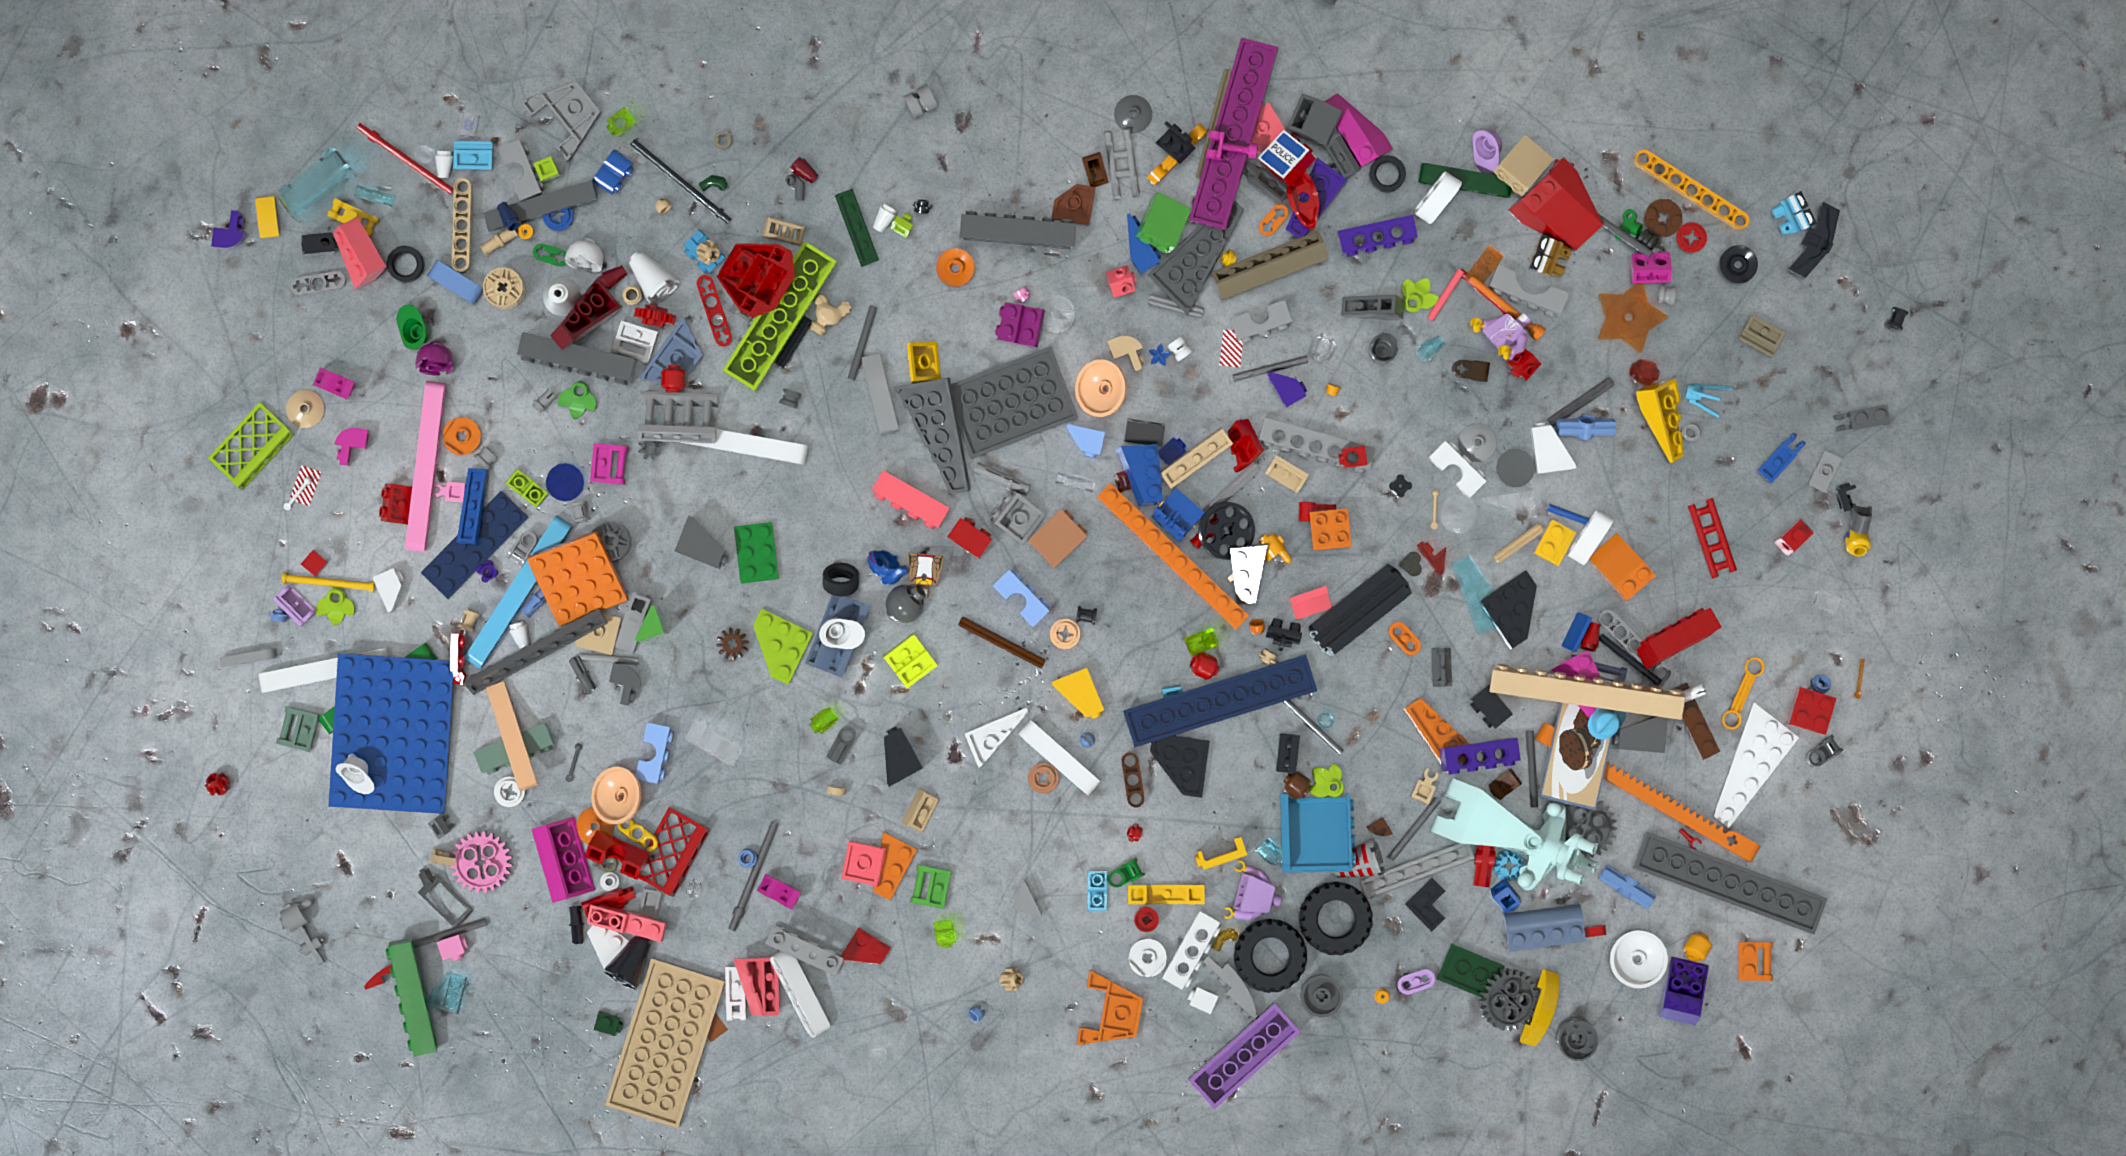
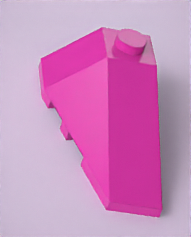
M1338 93L1324 101L1343 111L1336 129L1360 168L1393 150L1385 134Z
M1589 650L1551 669L1553 674L1555 672H1562L1569 677L1582 675L1586 677L1585 679L1590 680L1601 678ZM1578 705L1588 718L1597 709L1596 707Z

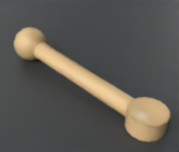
M1434 489L1432 491L1433 518L1430 524L1431 529L1438 528L1436 515L1439 491Z

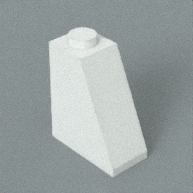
M1546 422L1534 424L1535 427L1531 428L1530 431L1536 474L1576 469V464L1552 426H1546Z

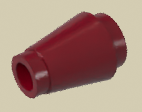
M800 156L790 166V169L793 170L792 173L809 181L811 184L818 177V174L806 159H802Z
M621 265L600 273L601 275L597 278L606 289H611L627 275V272Z

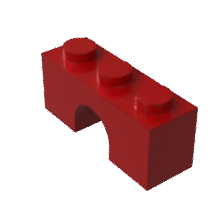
M599 830L595 832L589 842L585 858L601 865L608 858L618 859L622 863L620 873L638 880L645 868L649 852Z

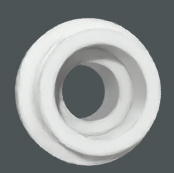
M607 872L602 875L600 885L605 891H612L619 886V878L615 873ZM608 878L613 880V884L610 886L606 884Z

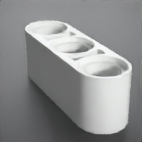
M1445 171L1417 205L1414 214L1428 224L1433 223L1457 193L1462 182Z
M1597 509L1569 549L1567 556L1584 566L1611 527L1614 519Z

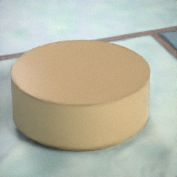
M827 785L826 792L830 795L844 796L846 788L837 785Z

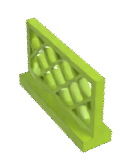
M259 402L212 452L208 459L237 488L244 490L295 434ZM260 409L265 412V421H256V413ZM269 423H277L281 427L276 433L269 434ZM252 424V435H243V427ZM256 424H265L266 434H256ZM257 437H266V444L262 448H256ZM239 438V449H230V441ZM243 438H252V448H243ZM244 451H252L253 458L249 462H243ZM230 452H239V462L230 463ZM219 453H226V463H218L214 458ZM239 465V473L233 477L230 474V466Z

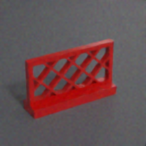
M668 807L654 833L658 840L657 847L661 858L651 860L649 855L646 865L649 864L651 875H640L639 879L674 897L711 829ZM673 813L678 817L679 824L669 827L668 818ZM691 823L696 826L693 834L685 835L683 825ZM680 827L683 837L673 840L670 829ZM667 830L670 841L660 843L658 837L660 832ZM684 839V850L676 852L674 842ZM650 840L647 847H651L653 845V840ZM671 843L674 854L664 856L661 846ZM674 856L676 865L674 868L667 870L665 859ZM662 860L664 871L654 873L652 863ZM665 873L667 881L664 887L657 884L655 876Z

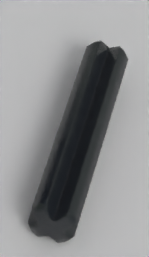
M806 316L802 318L776 359V365L781 368L785 367L812 322L811 319Z

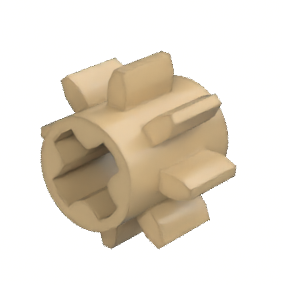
M708 239L706 243H700L696 250L697 259L707 265H710L711 262H716L720 256L719 245Z
M1005 968V972L1001 973L999 980L1000 984L1005 986V991H1018V987L1022 986L1024 979L1023 975L1018 972V968Z

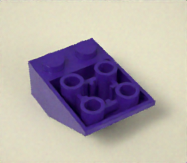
M1671 957L1658 1017L1696 1026L1701 1017L1709 965Z

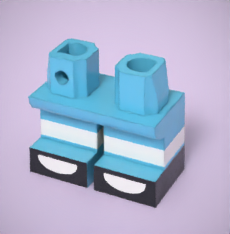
M1802 191L1779 202V205L1771 210L1775 219L1784 215L1787 220L1786 223L1779 226L1782 235L1795 234L1817 224L1810 208L1793 215L1809 207Z

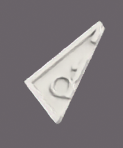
M1027 708L965 733L978 768L987 761L1028 713Z

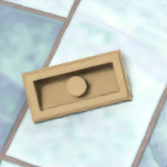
M918 789L902 823L923 833L939 798L922 789Z

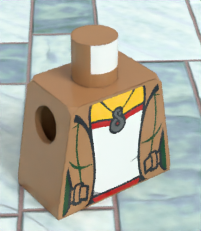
M908 553L910 584L919 585L924 590L926 597H929V586L938 585L944 556Z

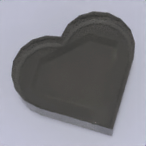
M1409 552L1398 566L1410 576H1418L1422 571V567L1419 564L1421 557L1417 552Z

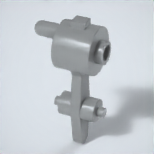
M307 898L300 903L295 902L292 905L289 902L280 911L281 918L279 920L285 929L288 928L290 932L297 929L305 941V943L300 945L301 949L298 950L300 954L308 955L312 953L319 965L325 963L318 951V948L323 946L322 942L324 939L322 937L318 938V936L311 939L304 928V925L309 923L303 909L312 905V899Z

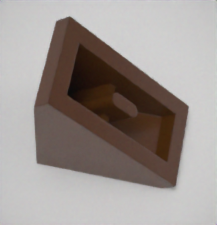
M1100 152L1082 157V163L1090 186L1096 187L1109 183Z

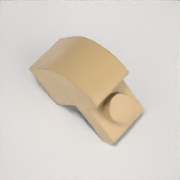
M1119 336L1107 341L1114 360L1128 355L1134 371L1142 370L1141 365H1144L1141 354L1137 355L1136 351L1142 350L1143 347L1138 340L1131 336Z

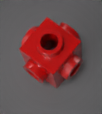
M1524 349L1522 353L1516 354L1511 361L1508 360L1506 362L1511 368V374L1517 379L1521 377L1525 381L1541 366L1539 360L1527 349Z

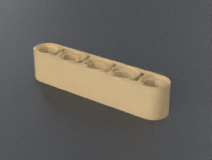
M459 178L455 181L453 194L452 266L460 273H466L471 268L473 185L466 178ZM463 182L467 183V191L460 192L459 185ZM463 201L467 202V209L465 211H459V203ZM464 220L467 222V228L461 231L458 229V223ZM460 240H466L467 246L462 250L458 249L457 243ZM460 259H465L466 266L462 269H459L457 267V261Z

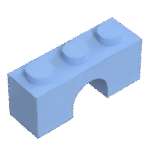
M1008 570L993 587L1006 600L1012 594H1022L1026 598L1027 604L1020 614L1034 627L1049 612L1047 609L1049 604L1042 597L1038 600L1034 595L1036 591L1029 584L1025 586L1020 581L1023 578L1015 570L1013 572Z
M647 722L643 741L655 746L656 756L651 761L639 760L636 771L638 780L659 784L660 780L663 781L665 769H662L663 762H667L669 751L666 748L673 738V732L670 731L671 727Z

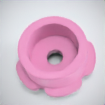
M1026 286L1013 293L1016 298L1014 300H1019L1020 302L1030 297L1028 293L1031 290H1028Z

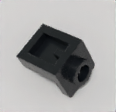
M1850 483L1839 485V490L1834 492L1842 513L1851 510L1853 505L1850 495L1846 494V491L1855 489L1856 485L1850 486Z

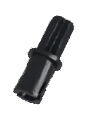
M581 906L569 907V926H571L572 943L575 945L582 944V925L584 923H582Z

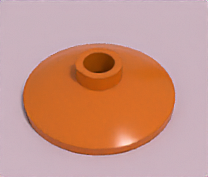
M958 248L943 252L936 264V271L940 280L952 287L962 286L969 282L975 269L972 257L966 251ZM953 265L959 266V270L957 272H954L952 270Z
M593 807L584 810L579 815L576 825L580 839L583 842L589 844L597 831L591 828L592 823L598 824L597 830L610 836L613 835L615 825L602 821L596 815Z

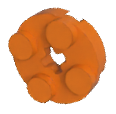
M458 417L450 420L445 425L443 441L445 447L450 452L456 455H469L480 445L482 433L479 426L473 420L466 417ZM465 431L467 439L461 440V442L458 441L459 436L457 433Z

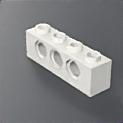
M1199 911L1163 974L1162 979L1180 989H1183L1184 986L1188 988L1193 979L1190 976L1193 970H1198L1202 963L1200 957L1203 953L1207 954L1212 945L1209 943L1212 936L1216 937L1221 929L1219 926L1220 922ZM1200 929H1205L1208 933L1207 937L1203 940L1198 939L1196 935ZM1196 946L1198 948L1197 955L1189 956L1187 954L1188 947ZM1182 962L1187 963L1189 966L1186 973L1178 971V965Z

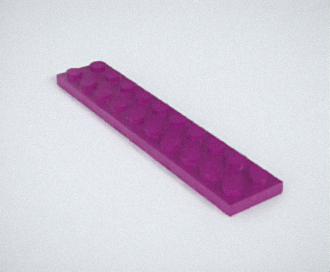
M1241 37L1214 130L1225 133V144L1229 143L1247 147L1252 143L1279 48L1277 46ZM1211 140L1209 149L1218 151L1219 141ZM1223 150L1221 160L1206 158L1189 221L1226 231L1248 157L1246 153Z

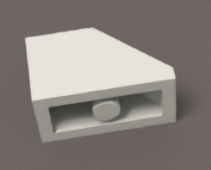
M396 568L372 577L388 613L395 610L403 589L402 581H404V577L401 571H397Z

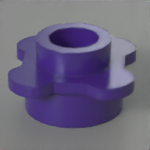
M487 560L482 566L476 567V572L480 574L481 581L484 583L498 576V570L495 569L491 560Z

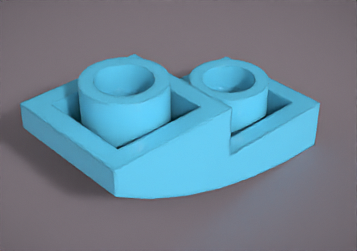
M1088 871L1087 912H1107V871Z

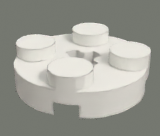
M1149 938L1137 941L1131 947L1128 956L1132 970L1138 975L1145 977L1159 974L1164 969L1167 960L1166 951L1162 944ZM1151 953L1153 955L1151 957L1152 962H1143V954Z

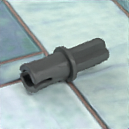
M579 656L571 658L569 663L577 676L575 678L579 680L585 694L596 689L588 674L589 670L586 671Z

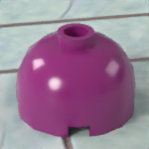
M432 341L421 347L417 352L415 369L419 368L420 373L440 376V372L446 371V374H449L453 371V354L448 347L440 342Z

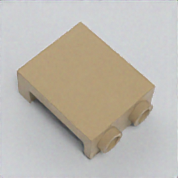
M1524 135L1493 172L1500 180L1507 183L1515 193L1523 196L1554 158L1528 136Z

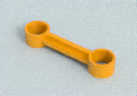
M1200 123L1188 134L1193 139L1191 142L1193 145L1200 141L1208 132ZM1168 155L1148 175L1147 179L1156 186L1177 162Z
M1753 657L1745 662L1744 670L1746 673L1730 709L1724 712L1721 717V723L1725 728L1736 729L1740 726L1742 721L1740 713L1756 676L1761 675L1765 668L1761 659ZM1751 660L1759 661L1761 664V670L1756 674H1752L1748 670V663ZM1734 713L1737 716L1738 722L1736 726L1728 727L1725 724L1724 718L1727 714Z

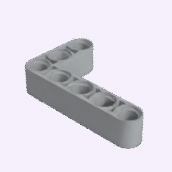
M1612 610L1601 611L1597 618L1598 623L1633 658L1644 665L1638 653L1632 651L1629 647L1632 640H1636L1638 643L1643 640ZM1605 613H1609L1612 616V621L1609 624H1605L1602 621V616ZM1619 626L1625 629L1623 637L1616 635V629ZM1664 661L1649 668L1656 676L1658 668L1663 667L1666 670V676L1660 678L1662 682L1658 687H1661L1671 676V669ZM1644 676L1638 684L1643 685L1644 682L1650 680Z

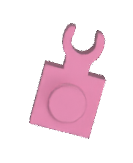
M447 482L446 487L435 484L433 487L440 488V493L432 495L438 498L445 496V501L463 503L466 483Z

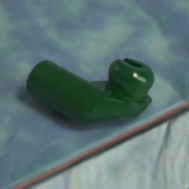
M711 175L698 185L704 192L711 186L718 187L719 190H725L728 183L724 177Z

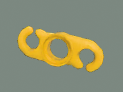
M633 820L629 821L630 826L626 829L622 827V824H617L621 833L640 844L642 848L646 847L648 839L653 840V845L646 848L648 852L657 848L658 840L656 836L641 825L636 824ZM639 828L642 830L643 835L640 839H635L633 831Z

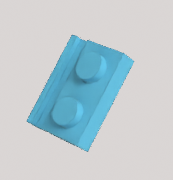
M454 141L453 169L492 170L493 142Z

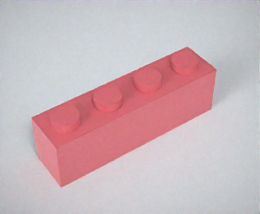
M884 470L872 488V491L875 492L874 497L881 501H884L886 498L891 501L890 506L899 511L901 508L907 510L908 516L915 520L918 517L925 521L924 525L931 529L939 528L950 510L946 505Z

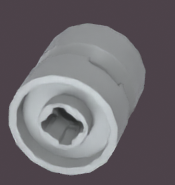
M928 85L919 88L917 93L910 92L903 96L913 118L924 114V110L931 111L938 107Z

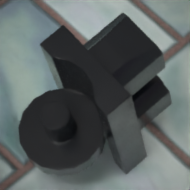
M1273 618L1271 625L1268 626L1266 638L1273 639L1272 644L1280 645L1279 651H1283L1284 646L1291 648L1292 643L1299 645L1302 638V633L1300 632L1301 625L1299 623L1291 622L1289 630L1282 628L1283 621L1281 619Z

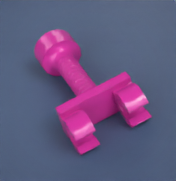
M1209 131V139L1219 141L1218 151L1207 149L1206 158L1221 160L1222 151L1227 150L1244 152L1248 155V158L1256 159L1257 143H1250L1247 147L1229 143L1225 144L1224 132Z

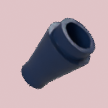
M502 202L497 206L504 228L508 229V231H513L521 225L520 216L507 202Z

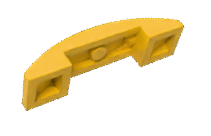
M1128 885V905L1205 904V885Z
M1542 969L1537 985L1542 990L1531 1024L1524 1025L1519 1041L1534 1047L1541 1041L1552 1021L1559 995V974Z

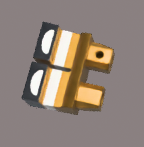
M1542 234L1528 270L1549 277L1551 275L1562 277L1566 267L1556 262L1558 257L1568 260L1572 250L1563 246V242L1556 241Z

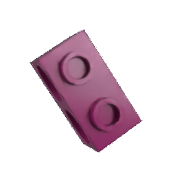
M1670 252L1652 253L1649 258L1643 253L1631 254L1630 268L1633 284L1671 282L1672 265Z

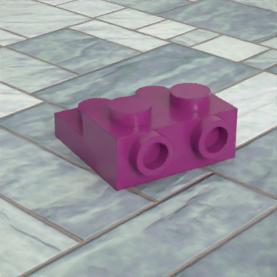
M1005 302L999 311V316L1002 318L1000 325H997L995 334L998 336L997 340L1038 348L1045 310Z

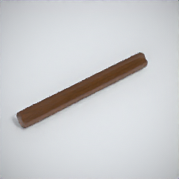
M965 617L960 619L958 625L1039 668H1042L1046 660Z

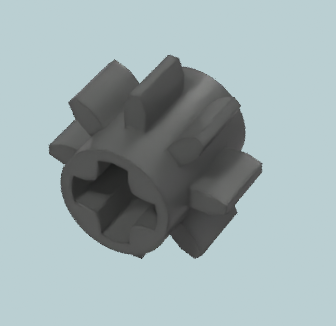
M655 441L638 442L642 446L638 453H644L643 459L651 456L654 460V454H660L657 447L661 446V444H655ZM646 444L654 445L652 453L644 450L647 448Z

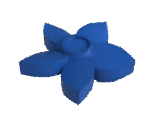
M1162 344L1157 347V350H1149V353L1154 356L1151 364H1156L1159 361L1161 365H1166L1165 358L1169 357L1171 353L1164 351Z

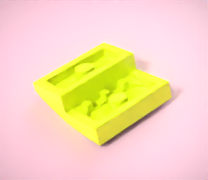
M914 633L883 655L906 688H909L938 666Z

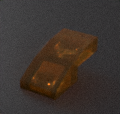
M1488 245L1465 275V278L1469 280L1471 276H1475L1484 283L1504 256Z

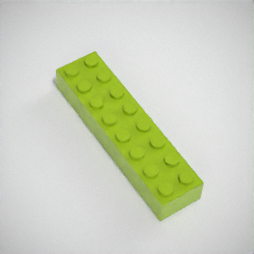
M804 241L793 258L795 276L775 310L759 315L754 319L722 371L756 392L838 262Z

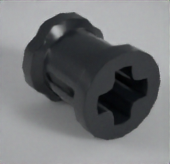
M1893 307L1891 319L1886 325L1902 331L1905 316L1909 312Z
M1078 606L1076 623L1081 621L1095 625L1097 608L1091 610Z

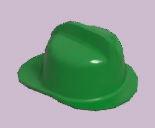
M410 304L402 306L396 318L401 339L406 348L416 350L427 343L430 336V328L423 320L418 308Z

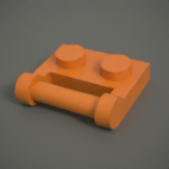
M1738 942V981H1773V975H1771V948H1773V942ZM1758 948H1763V975H1758Z

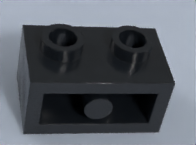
M1486 685L1469 699L1472 702L1470 706L1476 713L1480 712L1485 717L1482 720L1488 728L1493 727L1496 729L1513 713L1496 693L1489 692L1490 686Z

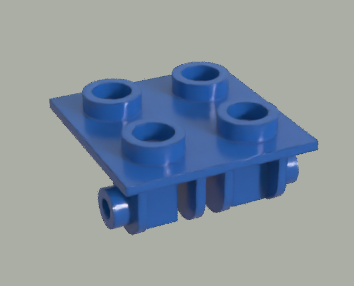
M1175 488L1163 504L1155 509L1151 517L1178 541H1181L1205 512Z

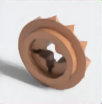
M1048 763L1036 764L1028 774L1030 787L1038 793H1049L1058 784V772ZM1049 771L1047 779L1050 784L1043 781L1038 785L1040 777L1037 772L1044 775Z

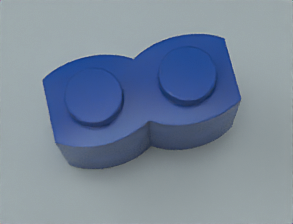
M613 149L592 181L611 195L614 192L618 193L623 186L621 183L625 176L628 178L633 172L634 168L632 165L634 163Z

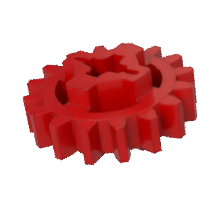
M645 305V308L635 307L634 317L642 319V324L664 328L665 324L674 325L676 315L667 313V308L654 305Z

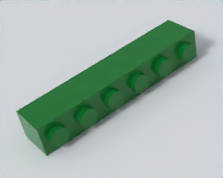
M411 937L389 942L386 955L387 959L391 960L393 966L390 967L392 978H395L397 983L394 988L396 996H400L401 1000L399 1010L400 1014L404 1015L406 1021L403 1022L405 1033L409 1034L410 1040H407L409 1051H413L414 1057L437 1052L438 1045L413 939Z

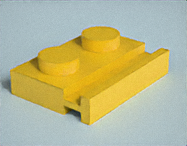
M1551 520L1534 554L1559 566L1577 532Z

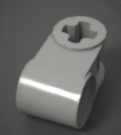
M532 531L522 533L509 550L506 558H511L522 568L527 557L530 556L539 542L538 535ZM528 534L534 538L532 545H527L524 541L525 536Z

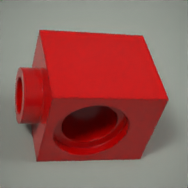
M1365 446L1341 449V453L1338 454L1339 464L1343 465L1344 469L1368 465ZM1348 453H1356L1358 457L1357 462L1350 463L1347 460Z

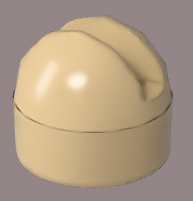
M661 198L656 201L655 208L662 215L668 212L672 205L667 199Z

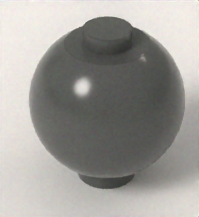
M900 585L893 588L886 598L887 616L891 620L900 623L915 621L921 615L924 608L923 598L926 597L924 590L919 585L914 587Z

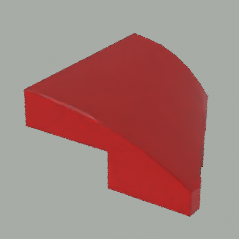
M1249 419L1236 420L1228 430V436L1233 443L1230 448L1231 455H1236L1237 466L1234 467V471L1240 472L1257 459L1264 449Z

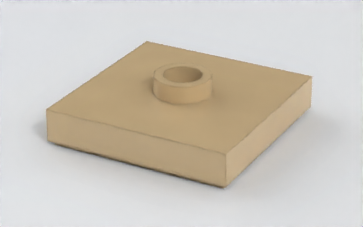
M603 614L608 624L576 640L575 647L613 655L622 618Z

